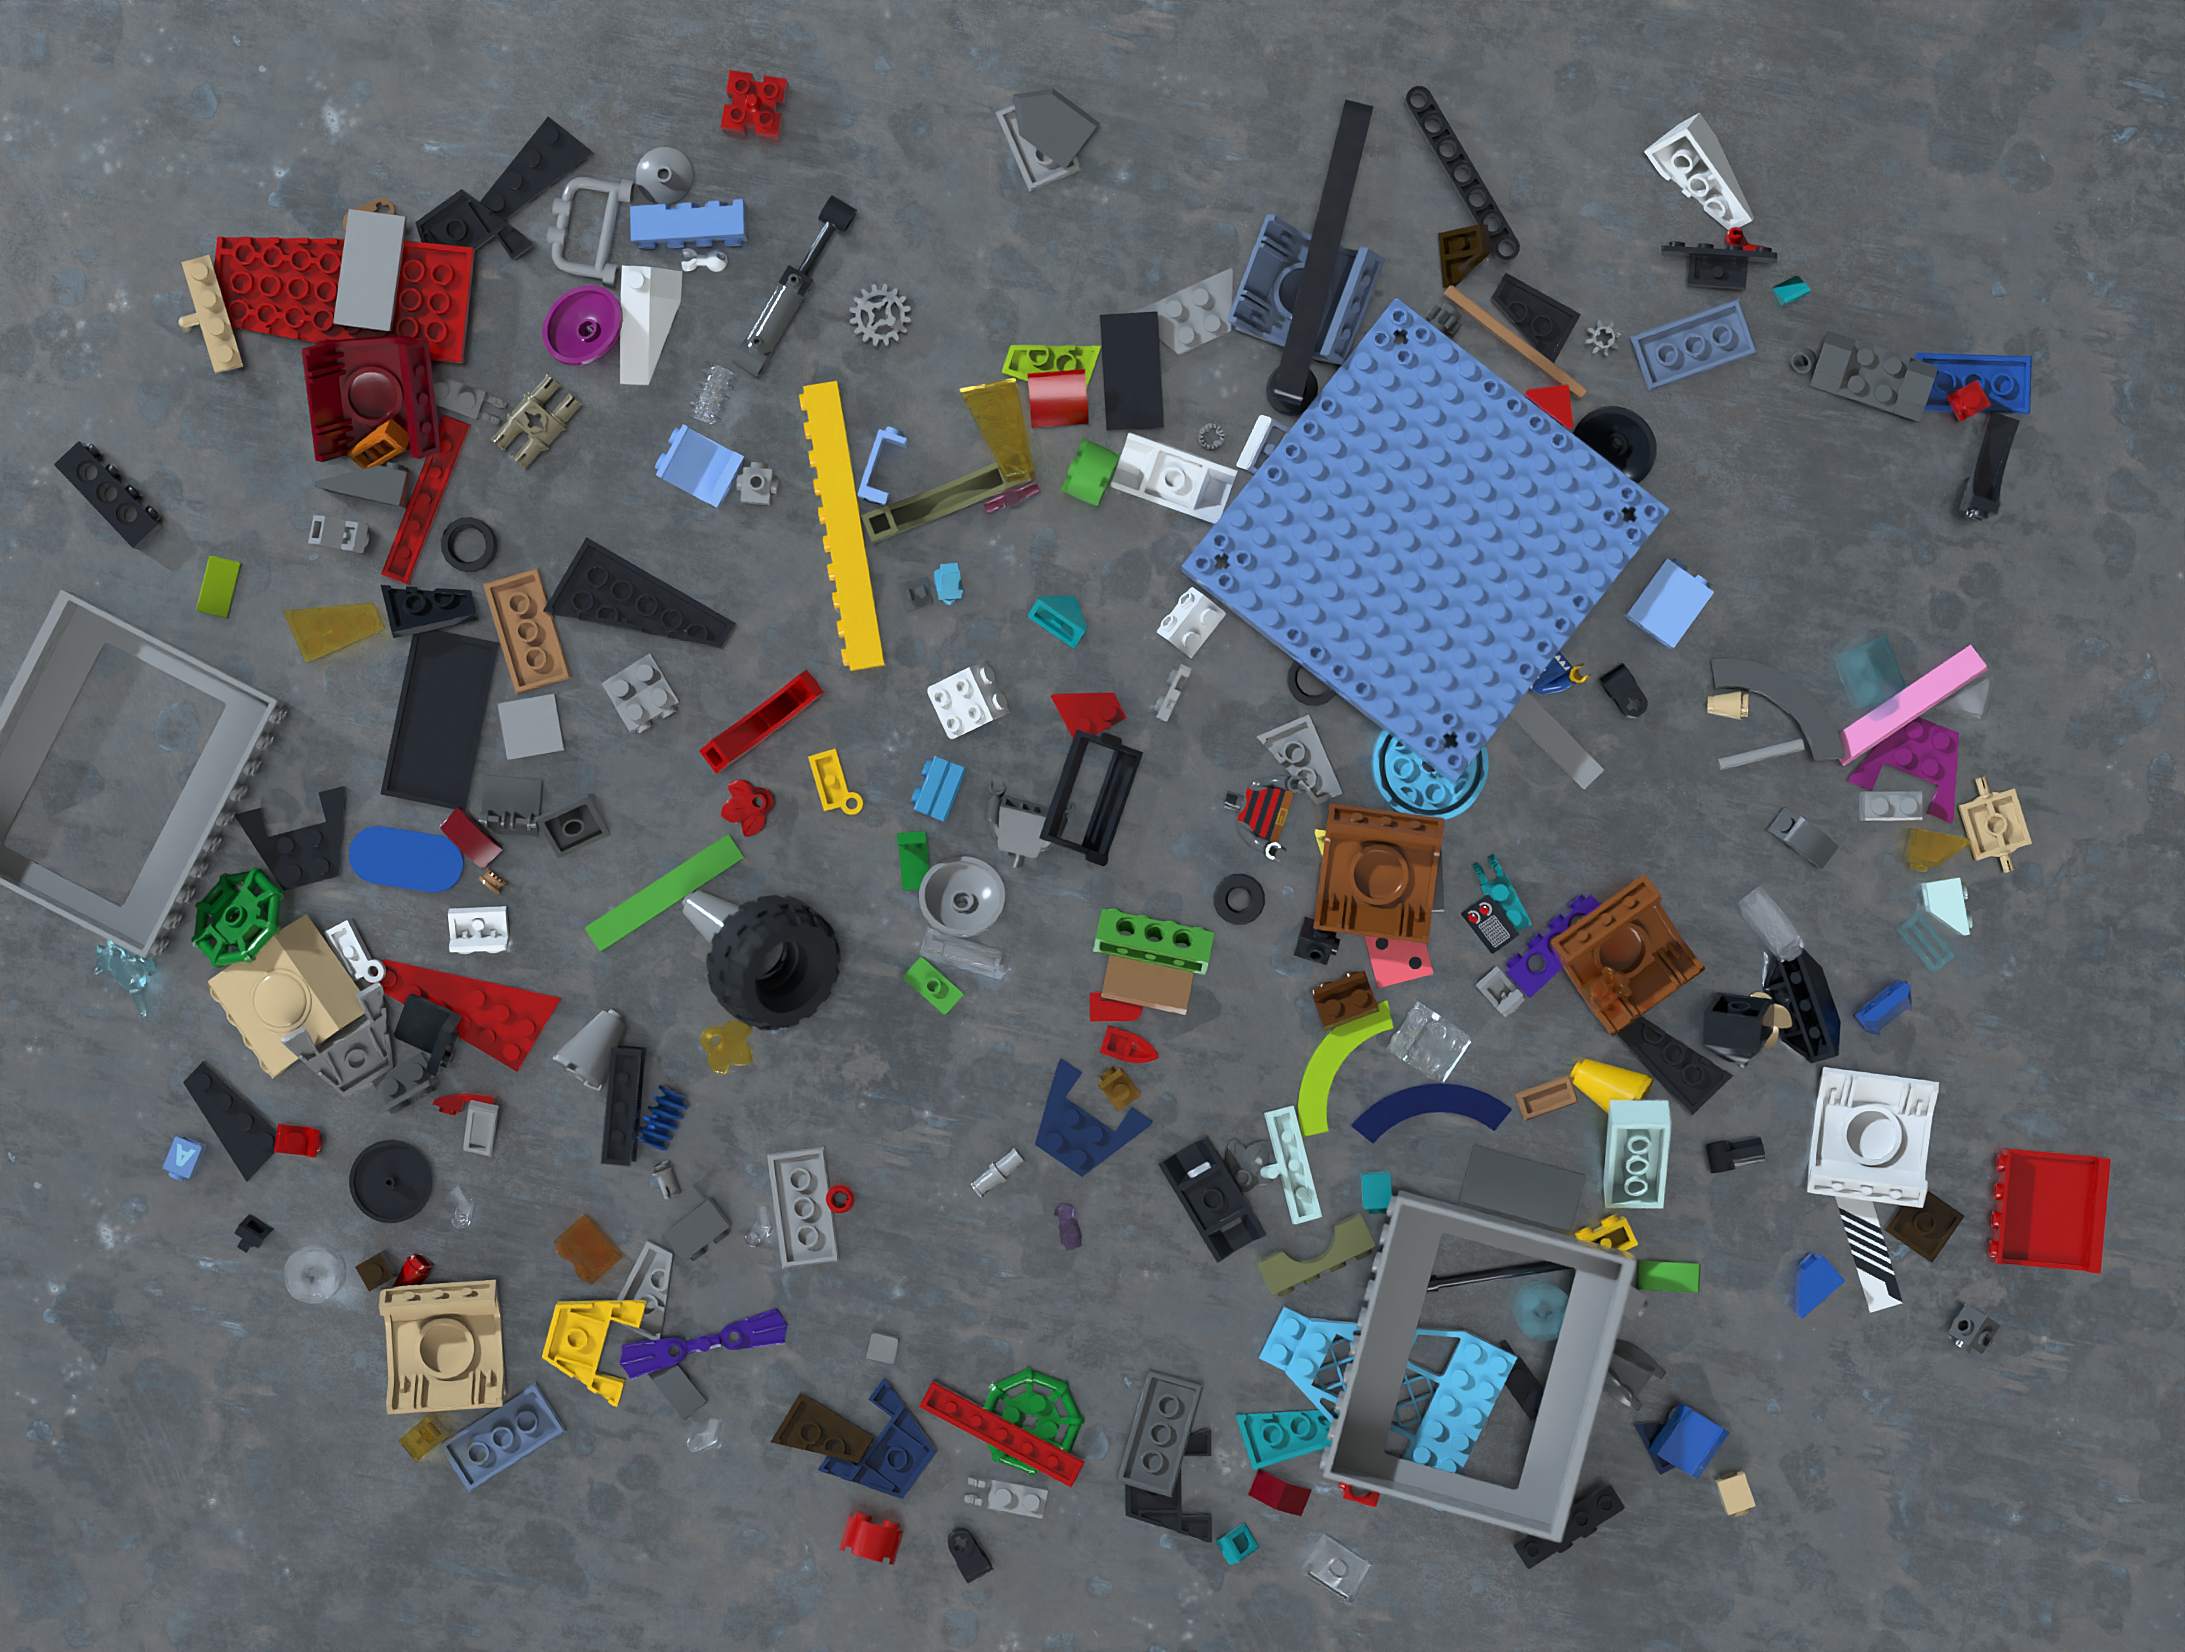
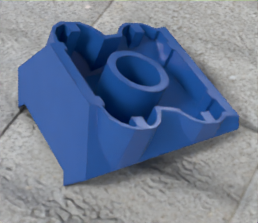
M1897 981L1855 1014L1856 1018L1866 1029V1032L1880 1035V1030L1905 1010L1912 1011L1911 985L1906 981Z
M1680 1402L1678 1407L1671 1410L1667 1423L1661 1432L1656 1435L1653 1444L1648 1450L1698 1479L1730 1432Z

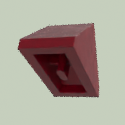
M1259 1468L1248 1495L1275 1510L1302 1516L1312 1489Z

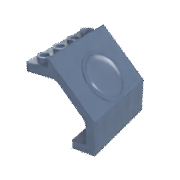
M1266 215L1227 322L1236 326L1235 330L1282 348L1285 347L1312 235L1294 228L1275 215ZM1339 246L1312 359L1342 365L1348 358L1385 261L1383 257L1369 248L1360 247L1359 251Z

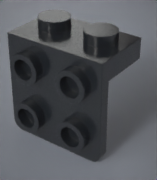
M410 994L406 999L394 1036L400 1041L431 1054L425 1072L436 1076L441 1066L447 1068L452 1058L453 1052H450V1048L456 1045L461 1031L457 1029L463 1015L416 994Z

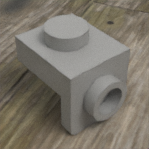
M1497 966L1475 985L1504 1017L1517 1011L1526 1000L1525 996Z

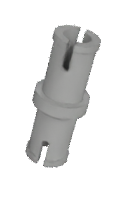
M1014 1147L1011 1152L996 1164L994 1162L989 1165L990 1169L970 1183V1185L983 1198L997 1184L1006 1182L1008 1180L1007 1176L1024 1164L1026 1160Z

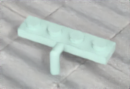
M1294 1106L1265 1112L1264 1115L1277 1163L1263 1167L1260 1171L1261 1176L1274 1179L1280 1175L1292 1224H1299L1322 1217Z

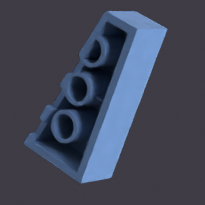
M743 199L733 200V206H728V203L721 201H708V203H705V207H699V204L692 202L676 204V208H670L669 204L630 206L631 241L633 244H638L640 249H653L655 244L667 243V248H683L684 243L696 242V247H712L713 242H724V246H741V241H748L747 205Z

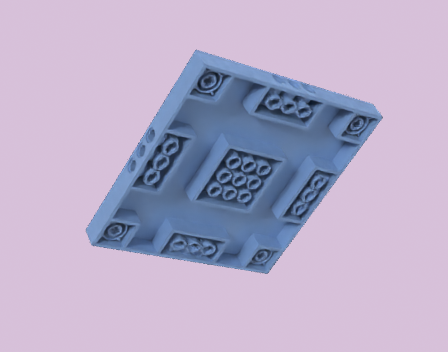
M1396 297L1182 565L1181 572L1454 784L1670 509ZM1401 334L1405 335L1406 344L1404 345L1402 342L1400 345L1395 344L1396 337L1394 335L1398 337ZM1628 510L1634 513L1632 516L1634 522L1631 520L1628 523L1622 519L1624 517L1622 511L1625 513ZM1223 557L1227 558L1228 568L1222 567L1221 570L1217 569L1216 559L1222 560ZM1445 735L1448 738L1450 735L1455 736L1456 740L1454 743L1457 747L1454 748L1451 745L1450 749L1444 746L1446 741L1443 737Z

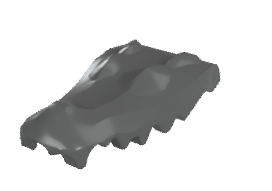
M1616 1338L1602 1390L1616 1401L1639 1411L1643 1404L1636 1399L1637 1395L1653 1374L1655 1377L1662 1379L1666 1371L1638 1346Z

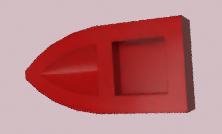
M1108 1025L1099 1053L1130 1063H1147L1158 1059L1159 1055L1145 1039L1134 1033Z

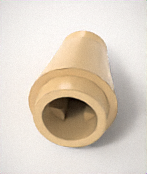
M1742 691L1708 696V713L1741 720V717H1748L1749 694H1742Z

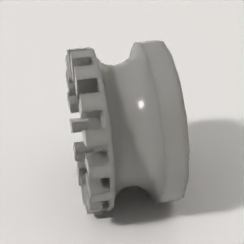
M1217 424L1203 426L1198 434L1200 444L1208 450L1218 448L1224 441L1223 429ZM1210 428L1215 429V434L1219 435V441L1215 440L1212 445L1207 444L1208 440L1203 438V434L1208 433Z

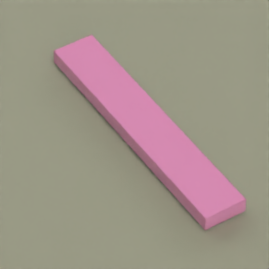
M1969 645L1838 733L1845 754L1843 759H1839L1843 766L1847 765L1988 670L1986 664L1972 645Z

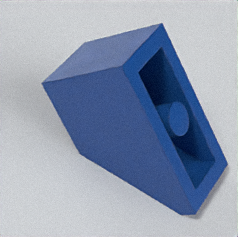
M1819 1252L1815 1256L1813 1253L1806 1256L1800 1262L1801 1268L1797 1271L1794 1312L1802 1319L1845 1282L1843 1277Z

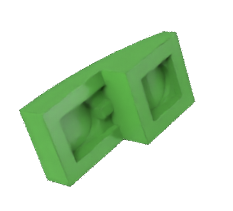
M1639 1260L1638 1289L1698 1293L1700 1289L1701 1263Z

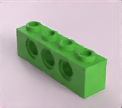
M1102 908L1093 951L1206 975L1215 932H1210L1203 927L1192 928L1182 926L1175 921L1164 922L1154 920L1147 915L1136 916L1126 914L1119 909L1108 910ZM1121 931H1128L1132 935L1125 936L1121 934ZM1149 937H1156L1160 941L1153 942L1149 939ZM1177 943H1184L1188 947L1181 948L1177 945Z

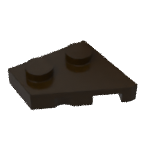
M1478 224L1438 233L1443 287L1448 288L1450 285L1454 287L1458 285L1491 253L1488 224Z

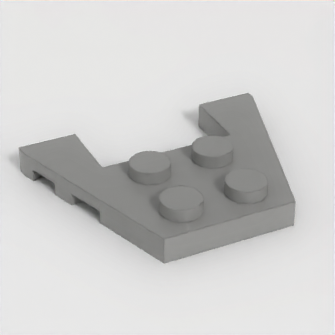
M379 982L356 994L367 1020L322 1047L316 1049L310 1035L303 1026L280 1039L291 1052L344 1098L393 1069L390 1037L387 1033L385 1020L387 1014L382 997L384 991Z

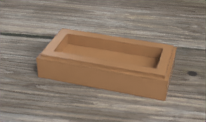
M1569 1075L1514 1093L1524 1121L1579 1102Z

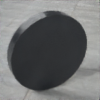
M395 1139L379 1141L364 1149L354 1161L349 1176L350 1193L357 1207L369 1218L383 1223L403 1222L417 1215L428 1203L434 1186L433 1170L423 1152L408 1142Z

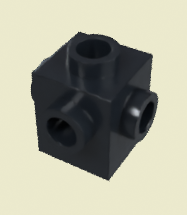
M1305 917L1298 936L1294 956L1327 965L1330 955L1336 956L1340 939L1335 938L1337 932L1313 929L1314 919Z

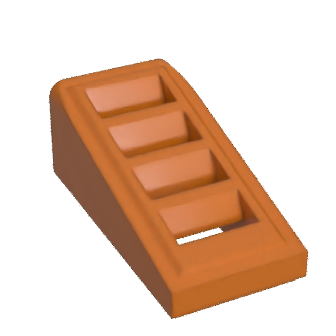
M390 419L350 449L347 456L362 469L380 466L406 450L410 441L409 434L393 419ZM365 451L372 458V460H370L363 452Z

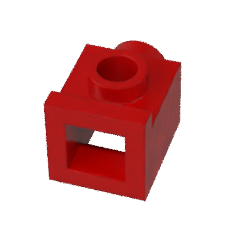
M1977 380L1946 397L1959 422L1991 405Z

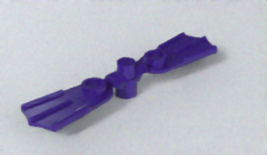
M775 1308L729 1324L722 1329L720 1335H700L697 1339L686 1341V1344L683 1340L675 1337L626 1343L622 1345V1355L619 1364L626 1371L629 1378L634 1379L682 1362L687 1355V1351L688 1354L700 1351L706 1352L709 1349L721 1347L722 1345L729 1350H739L784 1344L788 1324ZM729 1333H738L739 1339L736 1342H730L728 1340ZM671 1346L679 1347L680 1352L677 1356L669 1354Z

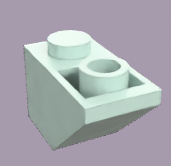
M1954 877L1921 883L1926 912L1957 934L1970 935L1969 928L1973 927L1970 911L1965 909L1964 900L1968 899L1965 882L1961 883L1960 878Z

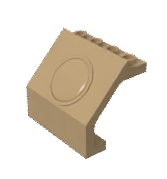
M307 914L281 929L279 934H274L256 955L255 961L231 964L207 981L211 996L216 1002L221 1004L226 1011L229 1022L237 1027L243 1036L245 1045L253 1050L259 1059L261 1068L266 1073H269L272 1079L299 1059L280 1039L303 1026L316 1047L352 1022L354 1023L365 1015L356 997V994L361 991Z
M496 1280L381 1287L379 1311L380 1316L384 1315L388 1361L387 1414L503 1407V1398L506 1395L501 1307Z

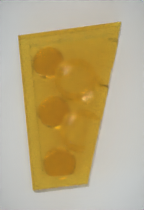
M373 602L282 610L305 663L312 662L386 629Z

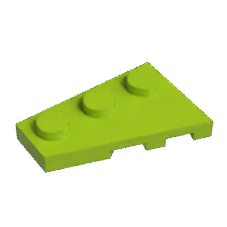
M1010 345L1001 373L1028 382L1027 373L1085 369L1087 389L1102 346Z

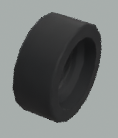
M472 517L459 518L451 522L444 530L441 538V552L445 560L455 569L464 572H478L486 568L493 561L497 551V538L492 528L485 522ZM464 528L478 530L483 534L486 541L484 554L472 562L460 560L452 548L454 536Z
M1295 660L1291 663L1287 672V684L1290 693L1296 700L1305 705L1317 706L1327 703L1336 696L1337 693L1330 687L1319 695H1309L1303 692L1297 682V675L1302 665Z

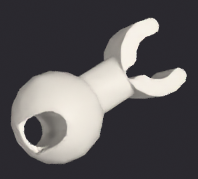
M690 248L683 249L684 258L692 259L689 262H682V269L684 271H692L697 266H707L711 271L718 272L722 271L728 262L726 254L719 249L711 250L707 255L697 254Z

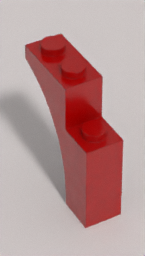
M806 669L745 717L713 738L699 752L717 774L761 744L777 729L798 716L824 691Z

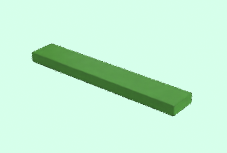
M727 834L585 927V930L601 952L745 857L730 834Z

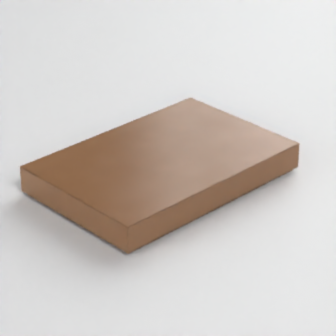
M1109 955L1101 997L1186 1015L1194 973Z

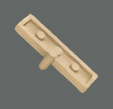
M210 255L181 262L197 312L179 319L181 330L189 332L192 326L200 324L215 374L242 367L243 363Z

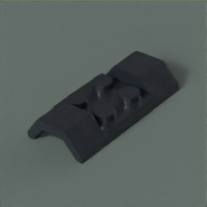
M1208 1135L1184 1147L1158 1164L1217 1263L1247 1244L1267 1235L1253 1212L1251 1204Z

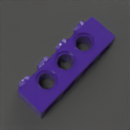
M1582 894L1577 896L1569 904L1572 909L1564 917L1561 913L1558 914L1548 924L1551 928L1543 936L1538 933L1527 943L1529 949L1522 956L1517 953L1506 963L1509 968L1505 973L1527 997L1531 998L1563 968L1556 958L1554 951L1550 948V940L1570 928L1574 917L1582 916L1584 918L1601 905L1591 894H1587L1585 897ZM1539 955L1542 957L1544 965L1541 970L1534 972L1529 967V960L1532 956Z

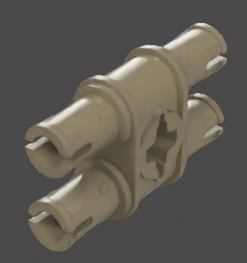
M548 374L531 394L529 392L524 394L525 398L511 414H507L506 423L491 438L494 443L505 451L506 447L520 431L528 433L527 437L529 440L512 457L525 470L542 450L544 452L548 451V446L562 430H566L567 425L565 423L582 406L579 401L568 393L553 412H546L544 404L561 387ZM530 414L536 418L542 416L540 422L545 429L543 430L537 426L532 427L533 423L528 415Z

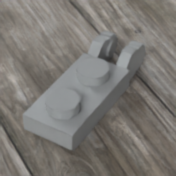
M432 373L435 403L437 406L475 420L479 418L499 425L501 419L493 414L481 412L482 406L485 401L492 404V406L505 408L507 402L489 396L484 391Z
M969 1477V1485L977 1488H990L988 1498L974 1494L965 1495L964 1501L966 1503L1043 1519L1048 1489L993 1478L992 1480Z

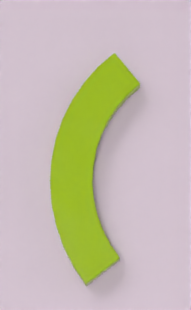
M1388 1000L1377 1003L1379 1012L1333 1028L1315 1050L1303 1075L1299 1092L1298 1124L1302 1137L1329 1131L1327 1124L1328 1095L1334 1076L1346 1057L1365 1040L1394 1028Z

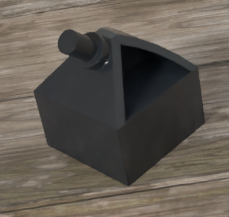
M1718 992L1704 1012L1703 1045L1720 1058L1731 1063H1737L1739 1067H1746L1748 1061L1761 1051L1773 1033L1775 999Z

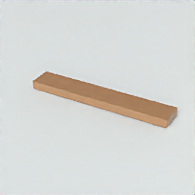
M1450 285L1444 292L1442 297L1556 385L1569 384L1570 395L1577 401L1586 393L1587 390L1584 386L1453 285Z

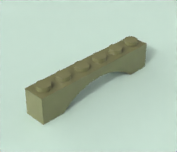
M1019 452L944 485L888 504L861 516L871 542L875 544L1033 481V477L1023 452Z

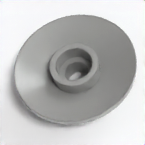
M660 147L649 151L642 157L636 170V182L641 193L651 202L656 204H673L683 199L690 191L693 183V169L683 153L673 148ZM663 169L669 172L668 178L664 180L658 176L659 172Z

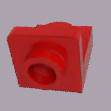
M278 1123L274 1152L316 1158L317 1151L321 1149L322 1136L319 1129L311 1126Z

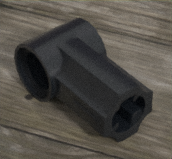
M1760 1136L1730 1142V1140L1718 1141L1705 1145L1711 1174L1731 1171L1737 1166L1765 1161V1151Z

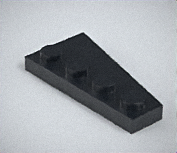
M547 117L480 202L507 221L529 204L532 199L546 191L562 176L567 175L575 169L574 167L594 153L550 117Z
M1642 1016L1616 1034L1618 1039L1690 1115L1698 1111L1734 1076Z
M203 1061L183 1083L240 1173L248 1182L276 1153L274 1152L277 1129L211 1066Z

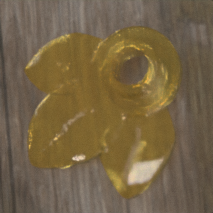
M728 1021L722 1027L710 1026L702 1032L700 1044L702 1049L707 1052V1063L714 1072L725 1075L730 1064L742 1066L753 1060L751 1050L744 1042L751 1033L752 1028L740 1021ZM719 1036V1043L712 1046L710 1043L711 1038Z

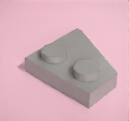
M1182 664L1179 671L1173 668L1166 682L1167 685L1171 686L1167 696L1160 695L1153 709L1158 712L1157 719L1167 722L1189 677L1191 668Z

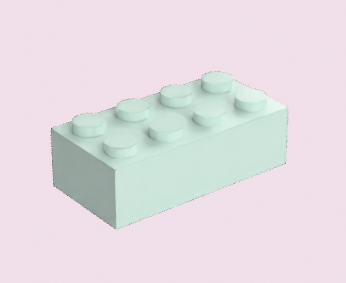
M1610 1100L1603 1180L1605 1208H1663L1671 1130L1668 1100Z

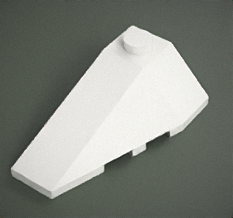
M1700 113L1675 126L1644 151L1661 176L1668 181L1671 178L1683 188V194L1688 198L1693 196L1704 205V211L1726 229L1740 228L1753 221L1754 216L1717 136Z
M622 266L621 308L623 324L620 331V384H650L665 340L672 327L673 319L681 303L682 271L655 267Z

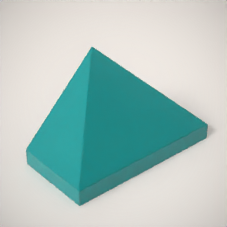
M1040 595L1027 615L1028 618L1073 649L1087 630V625L1076 596Z

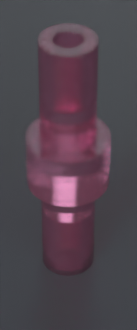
M1037 482L1018 490L1013 488L1005 491L1003 496L984 503L987 513L990 514L1007 506L1010 508L1021 504V500L1041 493Z

